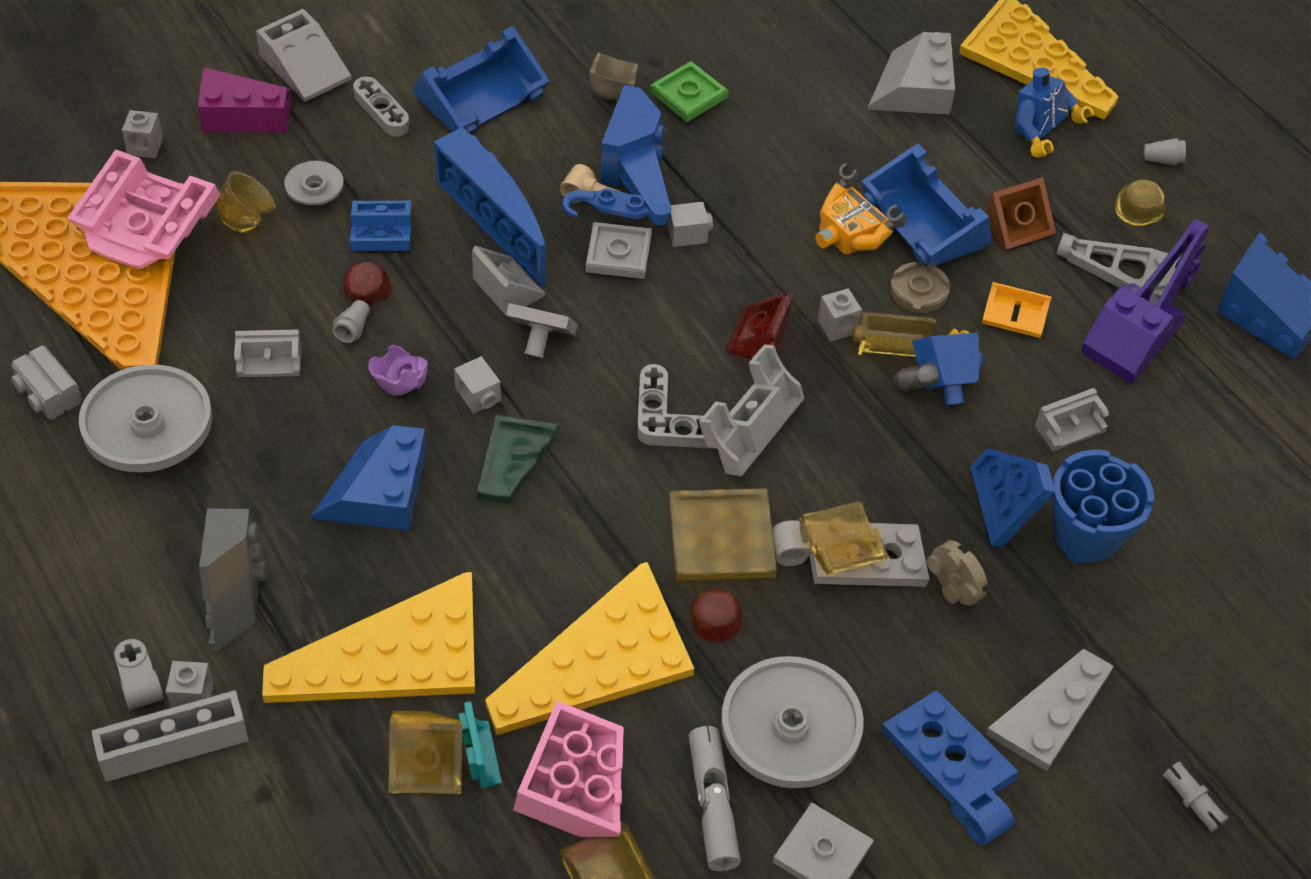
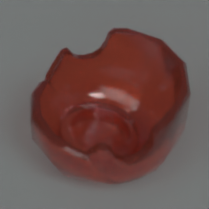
M362 261L354 264L346 272L342 282L344 292L348 298L354 302L356 300L364 301L368 305H372L374 300L380 297L387 299L392 289V284L386 270L374 261Z
M720 589L706 590L697 595L692 602L693 630L700 637L707 641L722 642L733 638L740 630L742 625L741 604L731 592Z

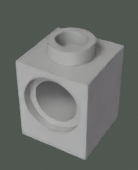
M130 110L122 128L127 154L156 158L163 141L158 113Z
M848 288L821 296L817 320L831 342L858 333L862 309Z
M482 356L454 368L455 389L473 414L483 409H489L501 401L500 380Z
M172 661L166 688L170 708L211 697L214 684L208 663Z

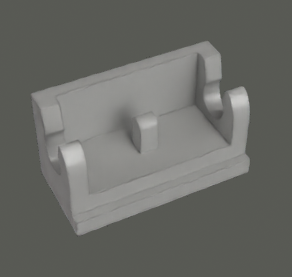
M299 330L235 331L234 360L237 361V377L300 376L302 348Z
M1092 388L1041 407L1035 428L1054 452L1106 432L1108 426L1101 416L1103 418L1109 416V412L1098 397L1097 391Z

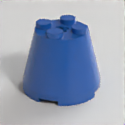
M1105 450L1082 451L1065 459L1063 465L1058 469L1053 478L1056 492L1051 496L1055 540L1062 551L1066 553L1067 558L1073 563H1096L1112 557L1146 523L1154 503V491L1147 475L1137 464L1133 463L1130 465L1121 459L1110 456V451Z

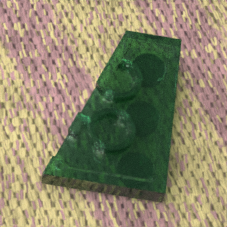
M496 415L477 490V499L510 504L558 434L559 424Z

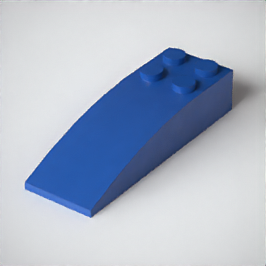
M463 127L434 141L436 183L509 256H512L540 287L545 285V241L538 222L526 198L512 177L498 162L496 156L492 152H488L480 144L478 138L469 134Z

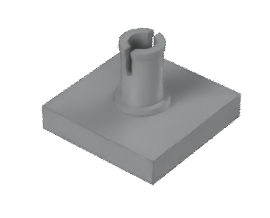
M511 303L508 305L506 316L518 324L531 327L527 347L524 352L526 355L543 358L549 332L553 331L576 336L578 324L568 316Z

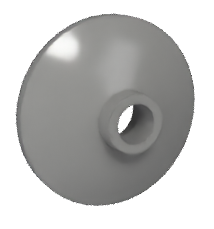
M308 161L293 167L286 175L284 184L287 194L294 201L305 205H321L332 201L341 193L344 181L342 173L334 165L323 161Z

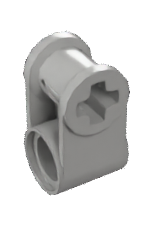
M127 639L120 642L114 651V657L129 711L164 700L156 671L153 670L145 645L136 639Z

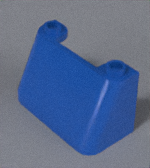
M514 26L501 32L503 37L501 41L487 43L485 48L446 69L440 67L436 70L433 66L421 73L413 93L419 102L451 132L463 127L472 135L478 130L480 125L529 99L531 102H534L545 94L544 89L550 80Z
M917 143L862 180L864 190L862 196L886 217L887 211L891 206L898 205L900 207L901 213L904 212L907 216V223L903 227H894L893 229L914 250V256L921 265L927 264L929 267L981 251L992 244L989 216L981 208L975 210L973 207L969 209L965 207L938 178L937 169L934 166L930 167L928 164H925L924 157L927 156V152Z

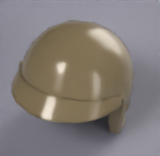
M598 52L589 71L593 91L605 100L617 101L624 85L635 86L638 64L622 61Z

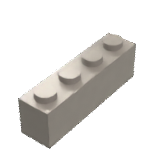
M236 690L91 730L98 763L106 782L249 741Z

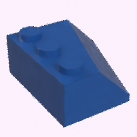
M1260 232L1233 271L1217 312L1294 360L1311 341V281L1304 274L1297 275L1286 264L1289 259L1281 252L1276 254L1266 244L1268 239Z
M392 425L364 440L314 510L311 519L409 530L427 453L425 429Z

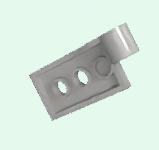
M784 521L772 529L776 561L783 566H797L806 562L810 556L814 584L926 587L930 580L918 525ZM858 549L863 551L866 558L857 557L851 550ZM890 550L894 552L898 559L889 558L883 551Z

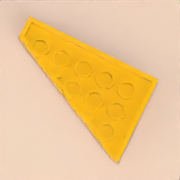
M999 0L960 45V55L1026 85L1033 80L1034 69L1040 67L1049 69L1050 76L1065 82L1067 89L1078 100L1077 104L1079 107H1091L1094 116L1103 120L1106 119L1117 103L1119 96L1111 88H1108L1099 76L1094 78L1086 70L1087 64L1074 51L1068 49L1067 44L1063 40L1057 41L1049 33L1050 27L1038 15L1032 13L1031 8L1027 4L1021 5L1017 0Z
M648 562L642 563L485 699L486 709L496 736L549 720L556 701L582 710L694 675L692 662Z
M466 572L264 665L262 692L264 703L475 694L472 572Z

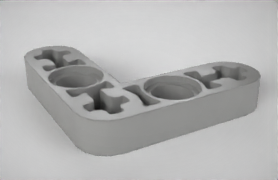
M657 364L645 366L640 373L637 435L640 441L647 445L713 448L706 445L702 430L701 435H697L698 428H701L699 421L703 416L667 414L668 373L666 369ZM653 377L657 378L656 389H650L651 378ZM648 400H656L660 402L661 406L652 409L645 406L644 403ZM685 426L690 428L692 432L688 435H679L675 429ZM648 427H655V432H650ZM665 427H669V433H665Z

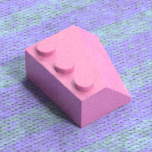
M556 701L517 792L513 810L579 837H619L621 834L620 805L622 799L621 770L623 764L624 727Z

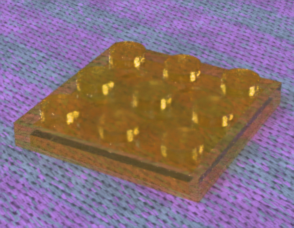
M767 489L670 491L669 503L676 581L776 578L777 568Z

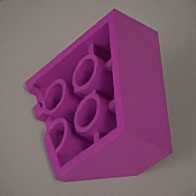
M203 67L197 106L202 132H288L292 89Z

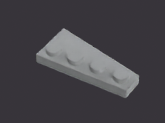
M1082 649L988 727L985 735L1047 772L1109 677L1114 666L1089 651Z

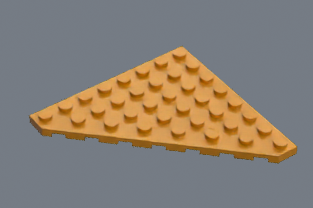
M0 182V263L120 370L140 365H158L175 251L170 259H159L142 269L118 263L91 251L84 230L69 222L67 218L92 183Z

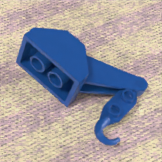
M629 85L623 86L601 145L600 184L616 188L624 185L631 194L608 188L600 191H571L562 200V208L568 215L578 216V212L572 210L570 204L574 201H581L594 206L602 213L623 216L633 220L648 216L656 225L669 223L671 219V205L659 166L664 147L659 146V144L662 143L665 126L661 125V112L641 88Z

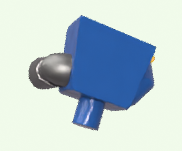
M953 329L948 335L929 336L912 341L919 366L904 368L899 373H896L893 378L896 389L910 392L924 386L927 389L943 388L946 406L963 404L962 386L978 382L979 371L984 360L982 353L979 351L978 333H969L966 330L958 333L957 329Z

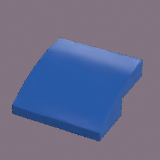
M411 200L352 201L350 251H410Z

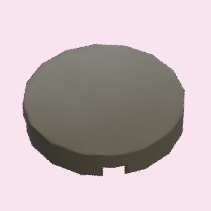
M919 262L904 264L895 270L890 282V293L895 302L904 309L915 313L936 311L946 303L949 296V279L936 266L920 265Z

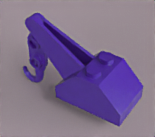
M1197 218L1194 219L1181 239L1142 287L1135 283L1122 285L1104 305L1083 342L1081 353L1133 384L1183 324L1185 313L1173 307L1172 303L1179 288L1187 287L1200 267L1201 261L1198 258L1206 246L1202 242L1210 226ZM1176 262V270L1161 297L1158 298L1152 293Z

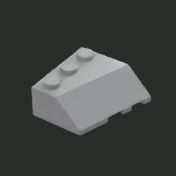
M922 32L893 50L868 105V110L950 114L955 93L951 33Z

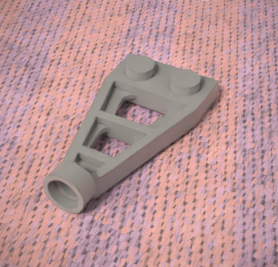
M1063 233L1056 255L1066 258L1067 261L1120 288L1122 285L1132 283L1142 287L1168 253L1152 248L1081 240L1075 236ZM1092 253L1110 255L1114 259L1112 266L1105 267L1090 259V255ZM1123 260L1143 263L1145 266L1143 277L1141 279H1134L1122 273L1118 267L1119 263ZM1176 262L1152 293L1158 298L1161 297L1175 272Z

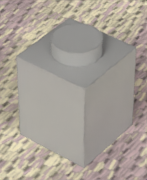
M703 202L671 205V219L667 226L673 247L708 242V231L713 230V220L711 213H706Z

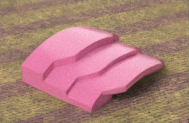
M115 149L67 219L78 228L84 230L91 251L118 263L142 269L159 259H170L182 239L188 237L198 220L207 216L219 198L220 193L215 184L189 176L183 185L149 173L139 157Z

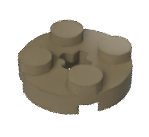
M948 540L935 548L933 554L927 558L928 568L937 576L943 587L942 593L951 604L960 602L967 606L973 605L986 596L987 592H983L982 589L987 585L986 575L980 563L970 551L964 554L957 548L961 545L960 543Z

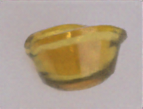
M1136 180L1131 184L1125 185L1119 191L1115 202L1116 212L1122 220L1132 225L1141 226L1157 222L1165 214V193L1153 181Z

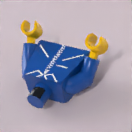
M1044 67L1034 69L1033 80L1019 91L1015 118V133L1025 136L1028 142H1032L1031 154L1036 158L1045 157L1048 153L1053 152L1054 148L1051 141H1040V139L1069 115V109L1072 110L1071 119L1076 124L1087 123L1084 117L1088 118L1094 115L1091 107H1079L1077 104L1078 100L1067 89L1065 82L1050 76L1049 69Z

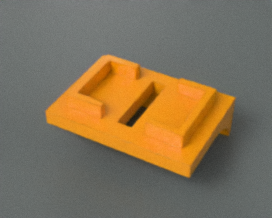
M993 282L982 324L1041 338L1051 297ZM1015 304L1021 306L1017 322L1011 321Z

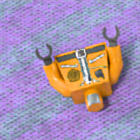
M844 163L839 169L842 179L839 183L836 182L820 211V232L815 234V240L822 249L834 244L844 254L876 250L893 233L892 229L894 227L900 228L906 225L907 216L904 212L901 213L898 205H893L888 209L886 217L853 187L847 189L848 184H854L858 181L859 173L855 168L850 176H845L850 166L848 163Z

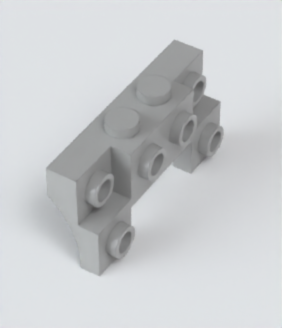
M764 344L749 362L754 384L730 413L726 403L715 402L699 421L706 445L718 448L726 474L742 476L804 400L801 383L786 370L777 355L775 346Z

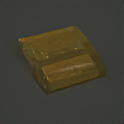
M861 501L804 514L798 519L814 556L827 575L889 559L877 527L871 529Z

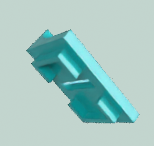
M471 701L465 702V713H460L459 719L464 745H472V747L466 748L472 781L479 779L481 789L502 784L489 721L476 719L473 714Z

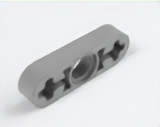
M372 77L358 78L353 84L355 100L388 135L400 137L407 134L410 129L408 113L376 79ZM378 104L388 105L385 109L375 108Z

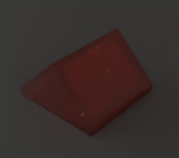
M786 291L745 306L726 351L729 354L752 360L764 344L775 346L777 352L789 323L793 294L790 291Z

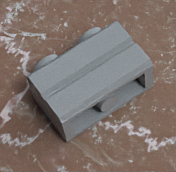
M42 345L29 352V355L25 354L12 361L11 366L14 375L11 377V380L19 393L27 392L29 395L27 399L36 413L42 411L48 419L53 420L64 414L65 410L69 411L81 404L82 397L77 383L45 346Z

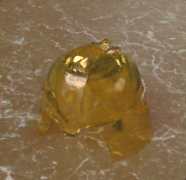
M232 171L227 174L225 183L219 191L220 196L215 204L216 213L226 226L234 231L246 233L259 226L262 221L260 215L263 212L269 214L276 208L274 199L269 191L258 180L241 171Z

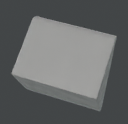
M478 246L473 248V279L505 315L509 303L526 307L543 298L545 292L512 256Z

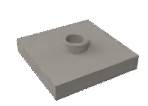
M593 222L585 272L645 279L652 228Z
M811 802L775 854L773 863L798 879H851L872 847L874 840Z

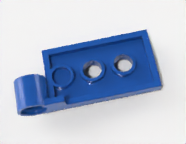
M937 690L883 723L882 732L951 803L950 812L964 825L969 836L977 844L985 846L1014 826V819L1010 809L996 793L1017 780L1018 770ZM933 729L938 731L941 736L937 738L926 737L923 732ZM949 753H959L964 759L959 762L950 761L946 755Z

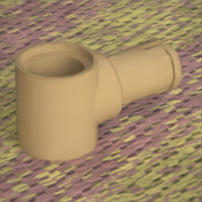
M582 164L573 166L560 186V192L563 197L575 190L600 191L605 188L614 191L619 190L598 183L594 172Z

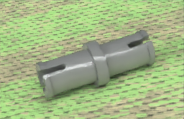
M1181 761L1172 766L1181 776L1180 780L1170 769L1163 774V777L1169 781L1184 799L1182 801L1183 805L1186 808L1191 807L1210 832L1219 828L1210 817V814H1213L1221 825L1229 819L1209 797L1207 787L1205 785L1200 786Z

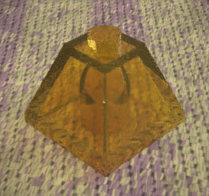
M393 711L389 722V793L461 794L463 722L430 711Z
M626 823L621 825L619 837H590L559 850V854L571 879H654Z

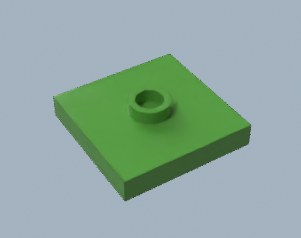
M692 61L650 85V93L686 122L728 98V90Z

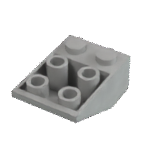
M304 9L256 30L260 57L304 102L352 80L350 72L320 25Z

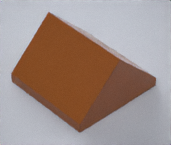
M1043 177L990 193L985 213L989 216L991 233L1004 250L1056 234Z

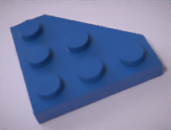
M986 449L970 467L991 546L1003 547L1056 492L1047 464L998 450Z

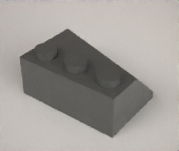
M207 508L199 570L203 600H207L206 628L211 629L208 642L209 653H217L255 624L259 582L265 581L266 563L261 561L262 543L257 542L258 524L252 523L250 509Z

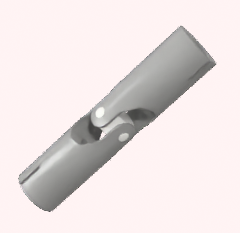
M702 726L692 730L688 738L698 800L704 812L701 823L709 869L713 871H727L738 867L741 860L734 817L729 804L730 795L720 731L713 726H708V728L707 726ZM703 783H712V785L704 789Z

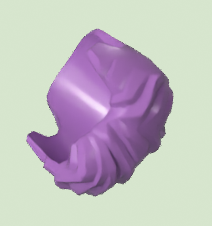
M391 345L388 347L389 351L385 356L380 358L373 356L369 360L368 369L371 372L370 374L375 378L379 386L390 395H404L414 389H419L425 381L428 369L427 360L410 355V352H406L402 347Z

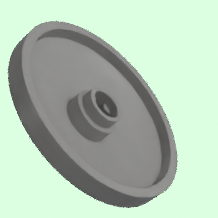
M153 364L126 368L108 376L89 392L79 413V428L88 451L101 463L127 472L157 471L185 460L202 445L209 434L212 424L211 403L203 385L195 377L183 370L171 366Z
M783 656L758 662L744 670L733 681L724 698L721 729L723 739L730 754L748 773L775 786L806 788L833 779L851 763L858 751L862 738L863 712L852 687L833 669L811 659Z

